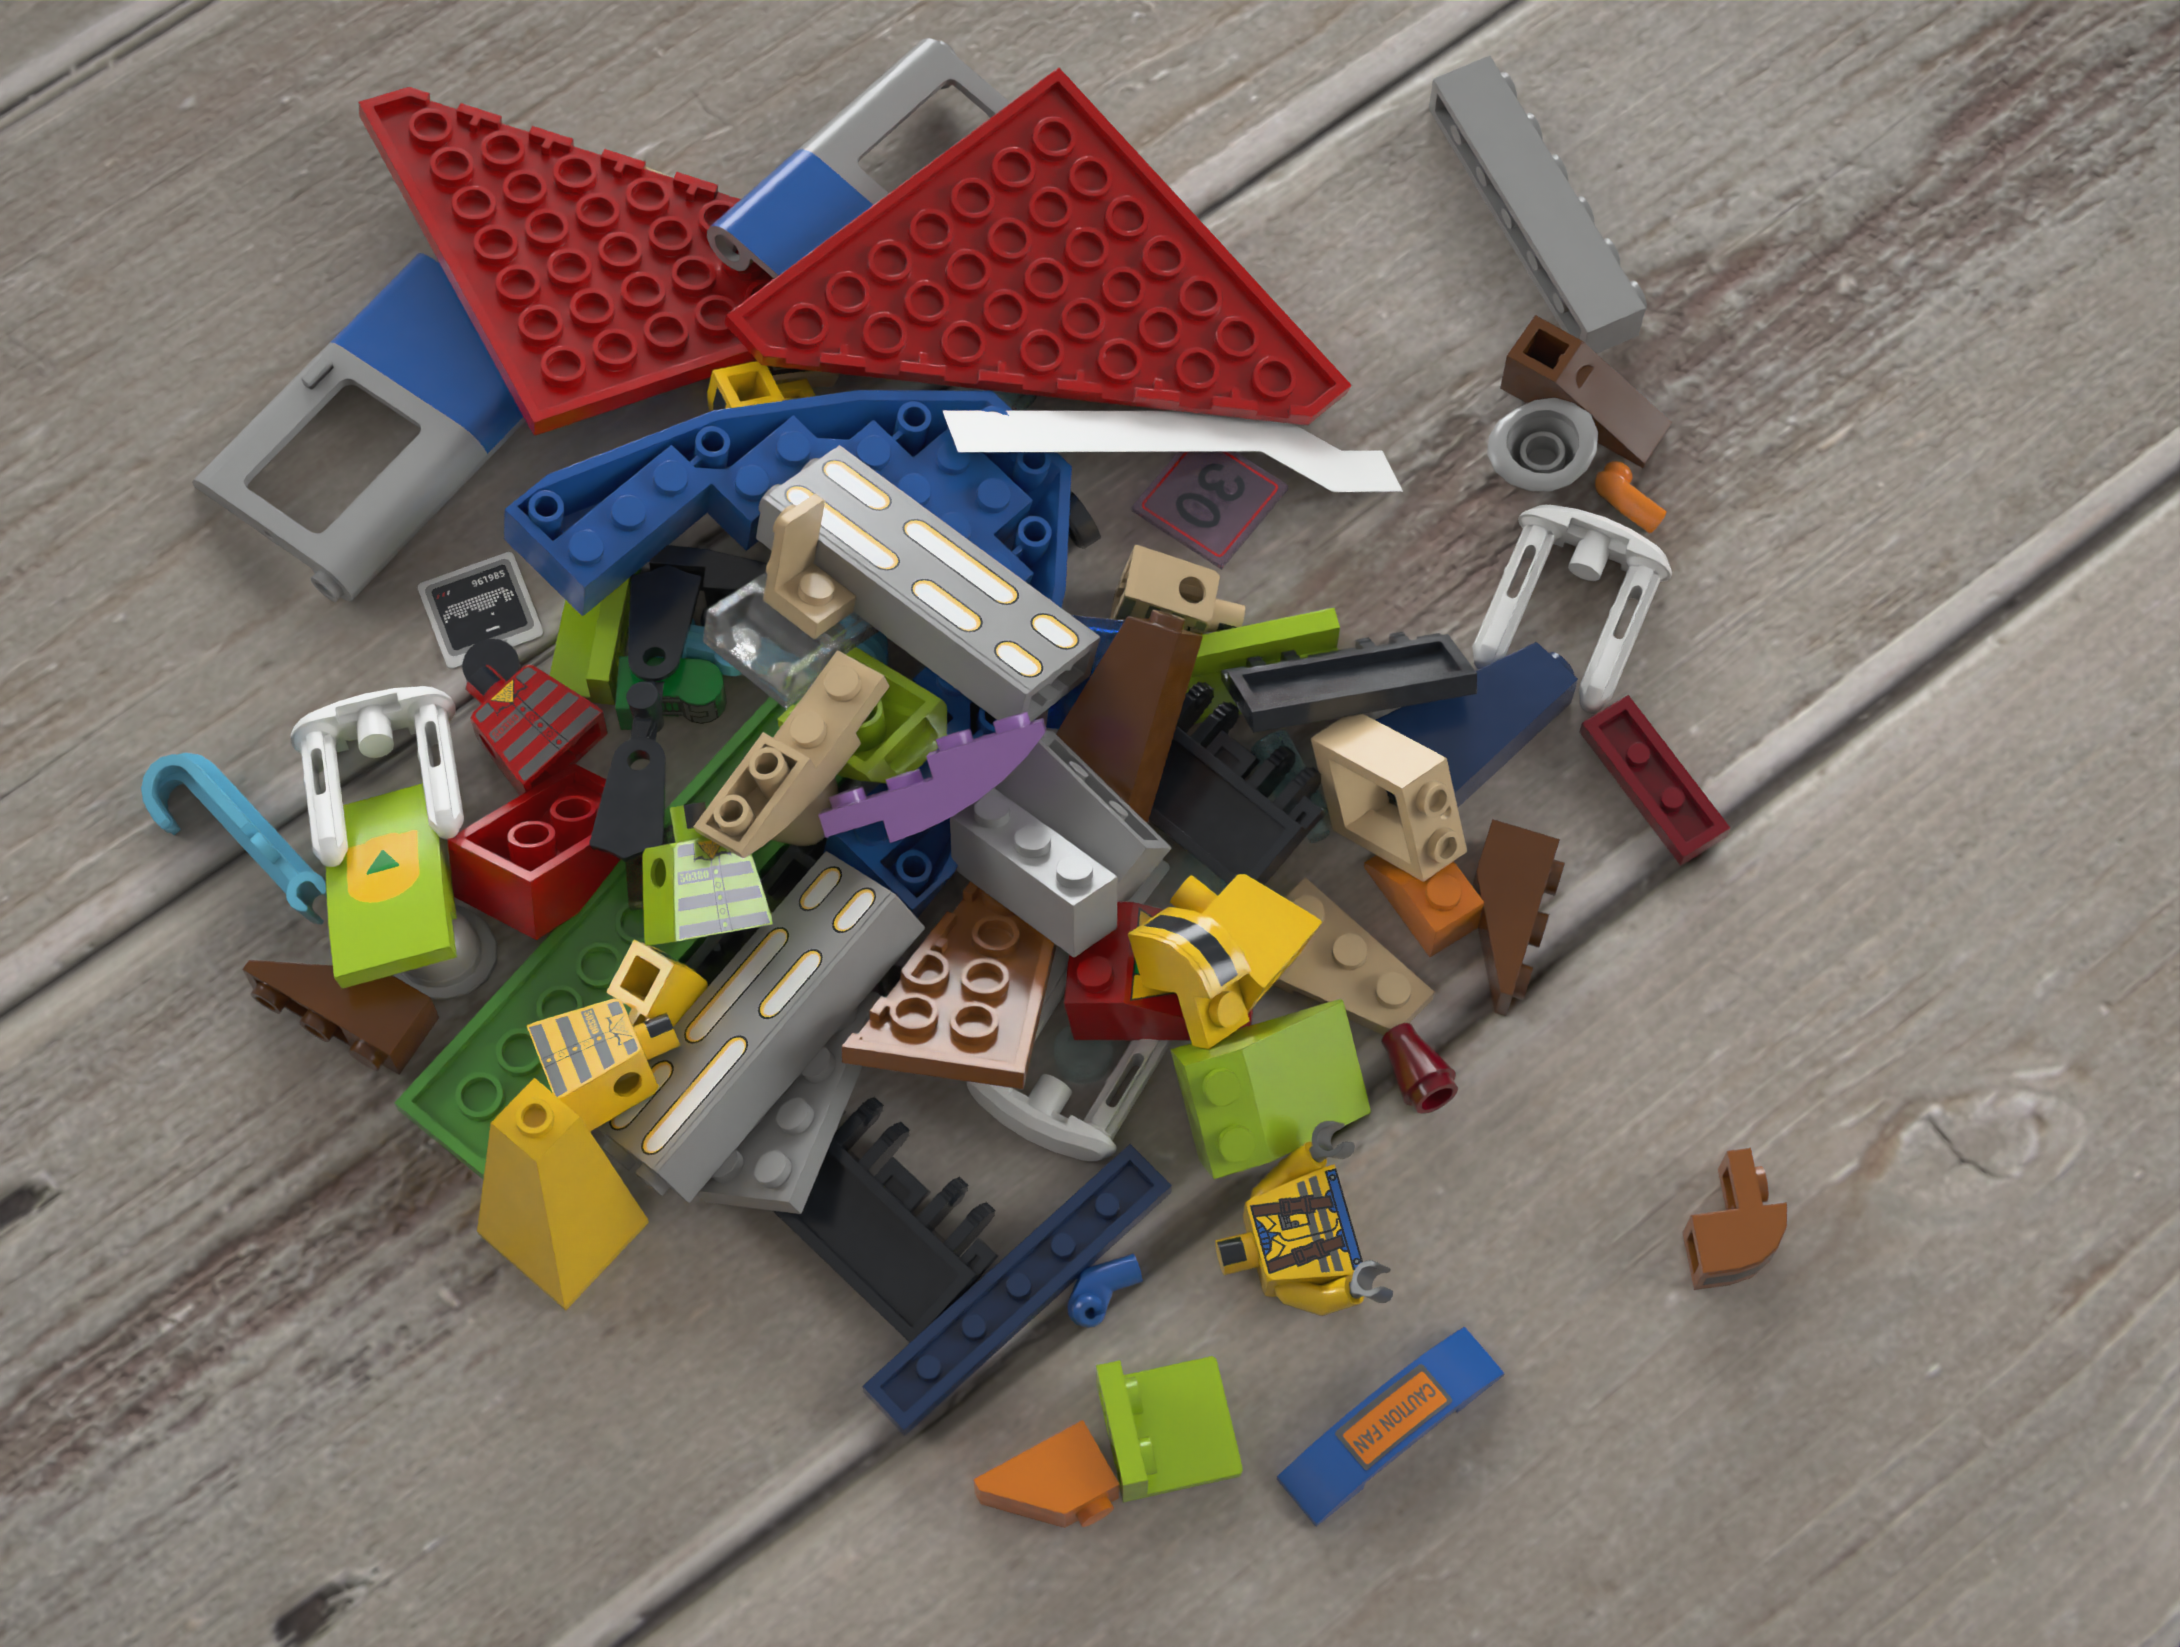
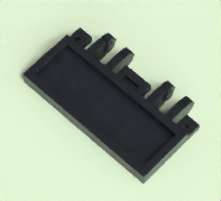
M1403 632L1389 634L1388 644L1376 646L1369 637L1355 640V648L1308 655V658L1303 659L1296 654L1295 650L1280 653L1279 663L1266 665L1262 657L1255 656L1246 659V667L1221 670V681L1253 733L1477 694L1476 671L1448 634L1441 635L1440 633L1418 636L1415 640H1410Z
M1198 681L1197 684H1193L1185 695L1148 819L1227 885L1238 874H1246L1265 885L1326 814L1310 800L1321 784L1322 774L1314 767H1305L1299 774H1296L1295 779H1292L1278 797L1271 802L1268 797L1284 780L1286 774L1290 773L1291 768L1294 767L1296 753L1287 746H1280L1270 754L1268 759L1266 758L1246 782L1245 778L1260 761L1228 735L1229 730L1234 728L1233 726L1240 717L1237 706L1231 702L1223 701L1222 704H1219L1214 709L1212 714H1209L1191 737L1186 734L1214 698V688L1206 682Z
M874 1096L863 1102L835 1132L802 1213L773 1212L910 1343L966 1293L999 1257L981 1238H977L992 1221L996 1210L987 1202L979 1204V1206H976L969 1212L963 1222L946 1240L940 1236L934 1229L963 1200L968 1191L969 1185L959 1176L948 1182L918 1216L913 1213L914 1210L931 1191L893 1157L910 1136V1129L901 1121L896 1124L894 1123L893 1126H890L883 1132L881 1137L861 1159L850 1150L878 1120L881 1112H883L884 1105Z

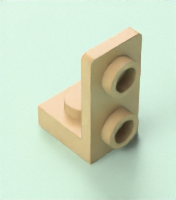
M813 494L797 506L790 505L786 507L777 517L773 526L774 540L771 557L766 566V573L768 575L763 601L814 640L853 613L856 601L855 594L814 564L825 500L817 494Z

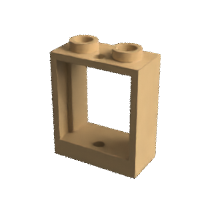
M1364 714L1342 717L1311 738L1318 771L1322 774L1321 783L1333 831L1423 882L1467 852L1446 757ZM1387 791L1395 794L1398 807L1389 803Z

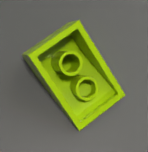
M1342 999L1237 1029L1210 1049L1192 1046V1043L1170 1049L1198 1158L1213 1179L1270 1163L1295 1151L1306 1142H1312V1133L1321 1122L1335 1121L1347 1125L1371 1113Z

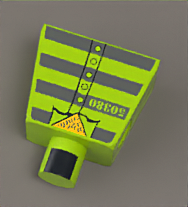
M705 802L671 807L670 813L675 843L645 848L642 855L645 946L773 924L752 854L743 859L697 833L693 826L706 810Z

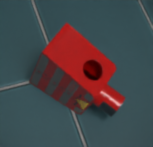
M528 664L523 666L508 681L490 665H485L479 668L466 684V691L481 704L470 717L475 736L519 796L573 763L576 764L608 734L604 713L598 706L534 665Z

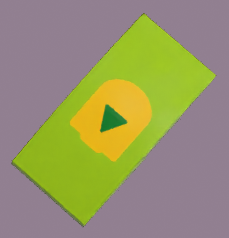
M423 783L343 805L348 850L338 866H326L328 926L334 978L339 986L343 989L457 958L452 920L457 919L452 888L447 839L440 838L429 826Z

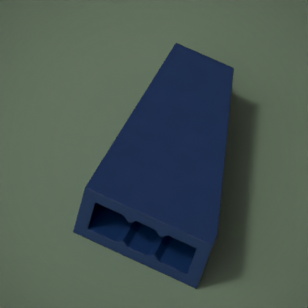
M1537 642L1532 643L1477 670V694L1400 707L1376 719V721L1447 758L1457 807H1459L1571 704L1578 678L1574 676L1572 667L1561 655L1555 652L1548 653ZM1387 791V795L1397 804L1395 794Z

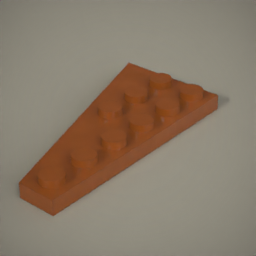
M970 881L963 890L962 901L952 913L948 911L945 913L901 970V979L886 998L881 996L870 1009V1019L858 1034L852 1033L842 1045V1063L1024 1089L1057 945Z

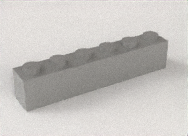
M1487 56L1434 78L1429 111L1562 330L1585 342L1596 353L1639 336L1643 317L1647 309L1645 295L1638 283L1635 281L1630 282L1620 267V257L1613 242L1608 238L1603 239L1594 224L1593 212L1587 200L1582 196L1577 197L1570 186L1567 170L1561 158L1556 154L1551 155L1542 140V131L1537 119L1532 113H1525L1517 100L1516 88L1508 73H1501L1491 56Z

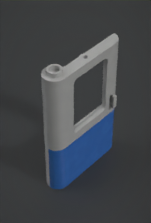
M931 38L922 39L712 224L707 230V239L710 247L718 258L732 269L745 271L755 261L775 279L889 194L859 167L858 162L940 88L956 87L990 118L1010 104V102L960 60L948 44Z
M418 253L239 433L192 483L196 489L309 566L315 573L311 577V582L329 600L336 602L341 597L351 602L526 420L440 263L426 254ZM355 385L421 430L418 436L325 531L312 533L249 490L248 484L343 387Z

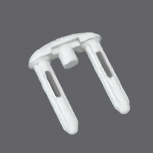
M1539 505L1521 513L1518 518V522L1523 530L1509 563L1504 569L1502 579L1472 646L1473 662L1477 669H1481L1506 656L1553 544L1563 547L1564 543L1576 546L1568 568L1574 575L1588 581L1600 579L1608 559L1622 564L1621 570L1627 573L1616 600L1609 611L1608 619L1579 686L1580 706L1587 712L1595 713L1611 700L1660 582L1668 581L1671 578L1672 570L1666 555L1657 545L1628 527L1606 517L1579 509L1556 505ZM1525 558L1532 559L1533 561L1516 598L1508 597ZM1634 598L1638 600L1637 607L1624 637L1617 639L1614 637V633L1628 600Z
M427 686L393 688L366 693L311 712L301 718L294 726L291 733V744L302 755L303 781L306 789L313 853L324 866H338L348 850L336 753L349 750L348 741L358 739L359 750L363 755L370 758H379L393 750L392 731L408 727L411 735L416 734L418 759L421 767L429 826L443 839L453 838L459 833V829L464 822V815L449 722L456 713L454 701L446 693ZM435 744H439L441 764L437 767L434 766L432 746ZM321 771H324L326 792L321 794L319 773Z
M1058 945L1054 955L1035 1040L1065 994L1069 954ZM1131 1040L1113 1072L1106 1079L1104 1087L1083 1121L1073 1115L1068 1119L1060 1114L1072 1091L1064 1082L1051 1075L1042 1074L1028 1097L1013 1088L966 1081L967 1087L980 1106L1001 1124L1026 1140L1050 1151L1079 1160L1098 1161L1113 1156L1116 1153L1117 1147L1112 1140L1173 1040ZM1139 1066L1140 1068L1119 1103L1115 1107H1110L1109 1104L1131 1068Z

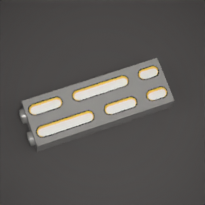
M840 445L820 459L814 458L810 460L801 472L782 485L776 484L772 486L762 497L759 504L760 518L756 539L771 550L774 540V523L786 507L790 505L797 506L813 494H817L824 499L825 506L814 564L856 595L853 612L997 720L1027 712L1031 722L1090 676L1100 641L1099 635Z
M827 851L771 914L773 924L761 926L673 1027L681 1046L648 1060L659 1086L656 1093L598 1127L608 1138V1141L602 1148L628 1171L638 1163L640 1167L635 1171V1174L661 1196L670 1188L688 1203L692 1201L925 929L922 923L896 894Z

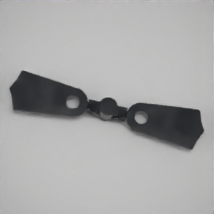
M669 564L631 576L628 663L632 673L643 681H639V683L631 686L627 692L626 699L633 717L630 740L622 743L613 755L589 842L593 850L609 853L624 862L642 855L645 848L664 845L666 756L661 745L656 742L657 732L664 726L662 696L665 682L657 681H662L673 675L680 665L702 585L701 576L684 572ZM660 656L665 658L660 665H646L653 657ZM646 759L650 761L641 770L631 769V765L637 760Z

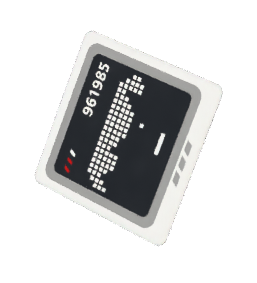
M511 552L503 553L427 580L418 585L419 594L448 668L461 666L466 652L479 641L499 639L514 647L539 638L544 633L515 557Z

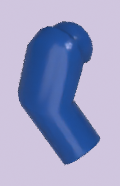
M1132 1253L1088 1267L1079 1274L1067 1302L1068 1315L1075 1324L1086 1328L1096 1327L1105 1318L1113 1291L1143 1282L1135 1254Z

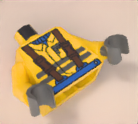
M1324 1121L1317 1125L1312 1133V1142H1306L1279 1161L1252 1189L1250 1199L1245 1202L1243 1212L1246 1233L1215 1240L1217 1257L1223 1275L1256 1268L1265 1296L1278 1297L1284 1305L1319 1316H1325L1359 1305L1363 1302L1364 1297L1377 1303H1386L1393 1297V1290L1384 1286L1372 1288L1374 1279L1382 1273H1389L1391 1269L1373 1260L1363 1262L1335 1164L1326 1166L1328 1157L1346 1159L1354 1153L1355 1145L1353 1142H1342L1334 1149L1331 1146L1333 1133L1342 1129L1345 1125L1344 1123Z

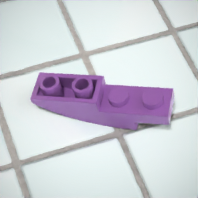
M1023 712L994 721L993 724L996 732L973 739L970 729L938 738L936 742L939 750L929 752L926 756L932 777L923 779L921 771L918 769L886 779L889 790L866 796L863 787H858L830 796L831 807L823 809L818 814L825 837L883 820L891 843L922 832L954 816L978 801L1002 782L1028 756L1046 732L1043 718L1030 722L1028 713Z

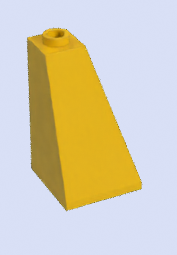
M533 1078L490 1124L477 1232L478 1235L566 1311L642 1231L649 1221L581 1117L536 1078Z

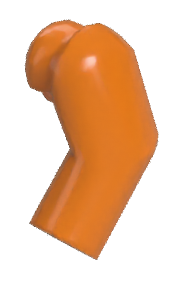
M1619 461L1607 463L1603 471L1598 472L1596 475L1595 487L1597 493L1621 514L1649 534L1652 533L1662 522L1667 511L1630 484L1633 475L1627 465Z

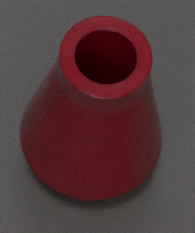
M1402 1023L1385 1033L1381 1043L1387 1051L1404 1103L1414 1106L1418 1113L1426 1114L1438 1110L1450 1102L1458 1091V1086L1454 1082L1456 1072L1417 1034L1412 1024Z

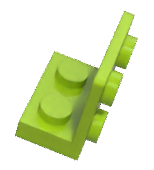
M1215 1357L1199 1358L1126 1375L1123 1374L1120 1360L1096 1365V1386L1123 1503L1237 1478L1242 1475L1243 1466L1218 1362Z

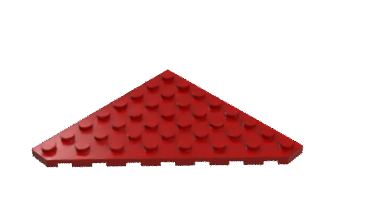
M1059 67L729 312L725 319V325L755 359L765 366L1307 426L1344 397L1352 386Z
M406 87L358 102L360 119L534 436L711 377L712 370L757 361L725 325V319L729 312L774 280V278L755 261L745 271H737L730 268L714 253L707 239L709 227L741 199L718 192L717 184L680 172H676L674 178L647 170L645 161L604 149L600 155L575 147L573 138L532 126L528 132L503 124L502 116L460 103L458 108L455 109L430 101V93L412 87Z

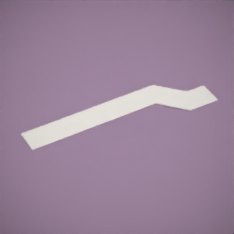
M943 411L958 452L1261 451L1331 492H1403L1383 451H1341L1295 424L1181 411H1006L1009 416L993 411Z

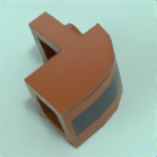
M1751 1148L1727 1151L1718 1168L1726 1210L1693 1214L1690 1216L1682 1232L1694 1290L1729 1286L1752 1278L1770 1262L1787 1228V1202L1763 1205V1202H1767L1769 1197L1767 1177L1762 1166L1755 1167Z

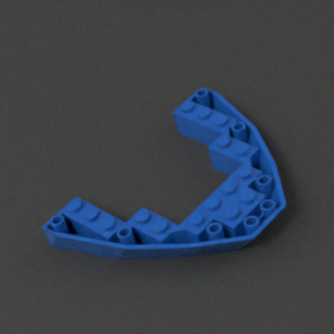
M848 391L714 410L547 474L505 508L504 540L576 611L584 616L647 564L664 547L671 544L707 513L746 551L759 541L756 539L760 518L759 504L764 494L776 484L782 485L801 472L810 460L814 458L820 459L840 445L1062 608L1066 591L1072 466L1057 452H958L943 411H993L1009 416L1006 411L1013 410L993 391ZM928 667L924 668L913 678L912 681L941 698L947 705V735L970 729L972 737L975 739L996 732L993 724L994 721H997L996 718ZM926 760L918 768L923 779L932 777L928 761ZM880 783L867 796L889 790L887 784ZM950 818L922 832L891 843L882 820L827 837L824 853L827 851L896 894L917 919L958 867V864L951 857Z

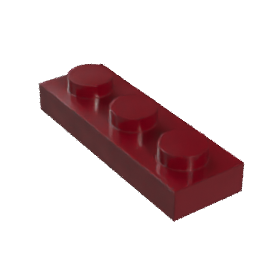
M1629 695L1582 722L1579 733L1680 866L1728 836L1731 827Z

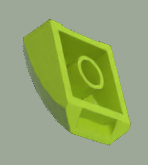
M853 645L845 655L884 675L890 687L856 732L861 745L837 775L858 781L886 783L888 778L917 770L927 760L926 756L929 752L938 749L936 739L947 736V705L941 698ZM792 704L777 719L779 729L797 704Z

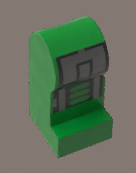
M619 656L615 710L621 730H632L633 717L626 699L627 692L631 686L639 683V681H643L632 673L628 663V656ZM653 657L646 665H660L665 658ZM681 658L680 665L673 675L662 681H657L665 682L662 696L663 716H683L691 722L704 724L716 720L725 711L727 697L723 676L719 668L710 661Z

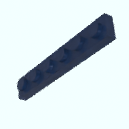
M1129 1144L862 1386L865 1395L904 1436L907 1435L1068 1288L1084 1269L1092 1266L1171 1193L1172 1185Z

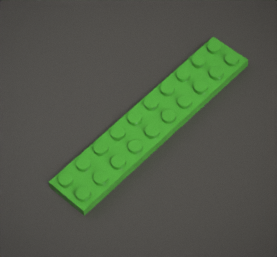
M784 680L665 809L664 845L675 843L670 808L705 802L707 809L761 734L764 732L774 737L779 730L777 719L792 704L796 705L805 695ZM835 776L838 788L848 779L847 777ZM770 840L752 853L760 880L775 865L791 844ZM642 855L632 858L628 862L620 860L581 911L552 931L394 1102L399 1112L482 1179H484L491 1122L533 1078H536L552 1092L527 1025L614 999L613 996L606 992L633 940L645 943ZM708 936L650 946L660 949L685 964ZM624 1004L627 1014L629 1015L632 1008Z

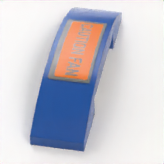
M1463 1327L1417 1358L1353 1408L1277 1476V1480L1317 1527L1363 1490L1367 1481L1454 1411L1456 1413L1461 1411L1502 1378L1504 1372L1467 1328Z

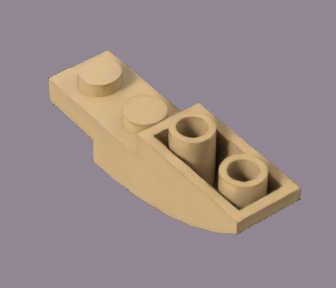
M837 650L774 737L764 732L761 734L693 826L696 832L743 859L782 832L822 793L861 745L856 732L890 687L885 676Z

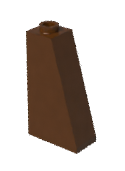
M1152 610L1149 619L1130 616L1126 618L1056 733L1146 823L1149 820L1148 818L1203 638L1201 635L1183 630L1185 619L1157 610Z

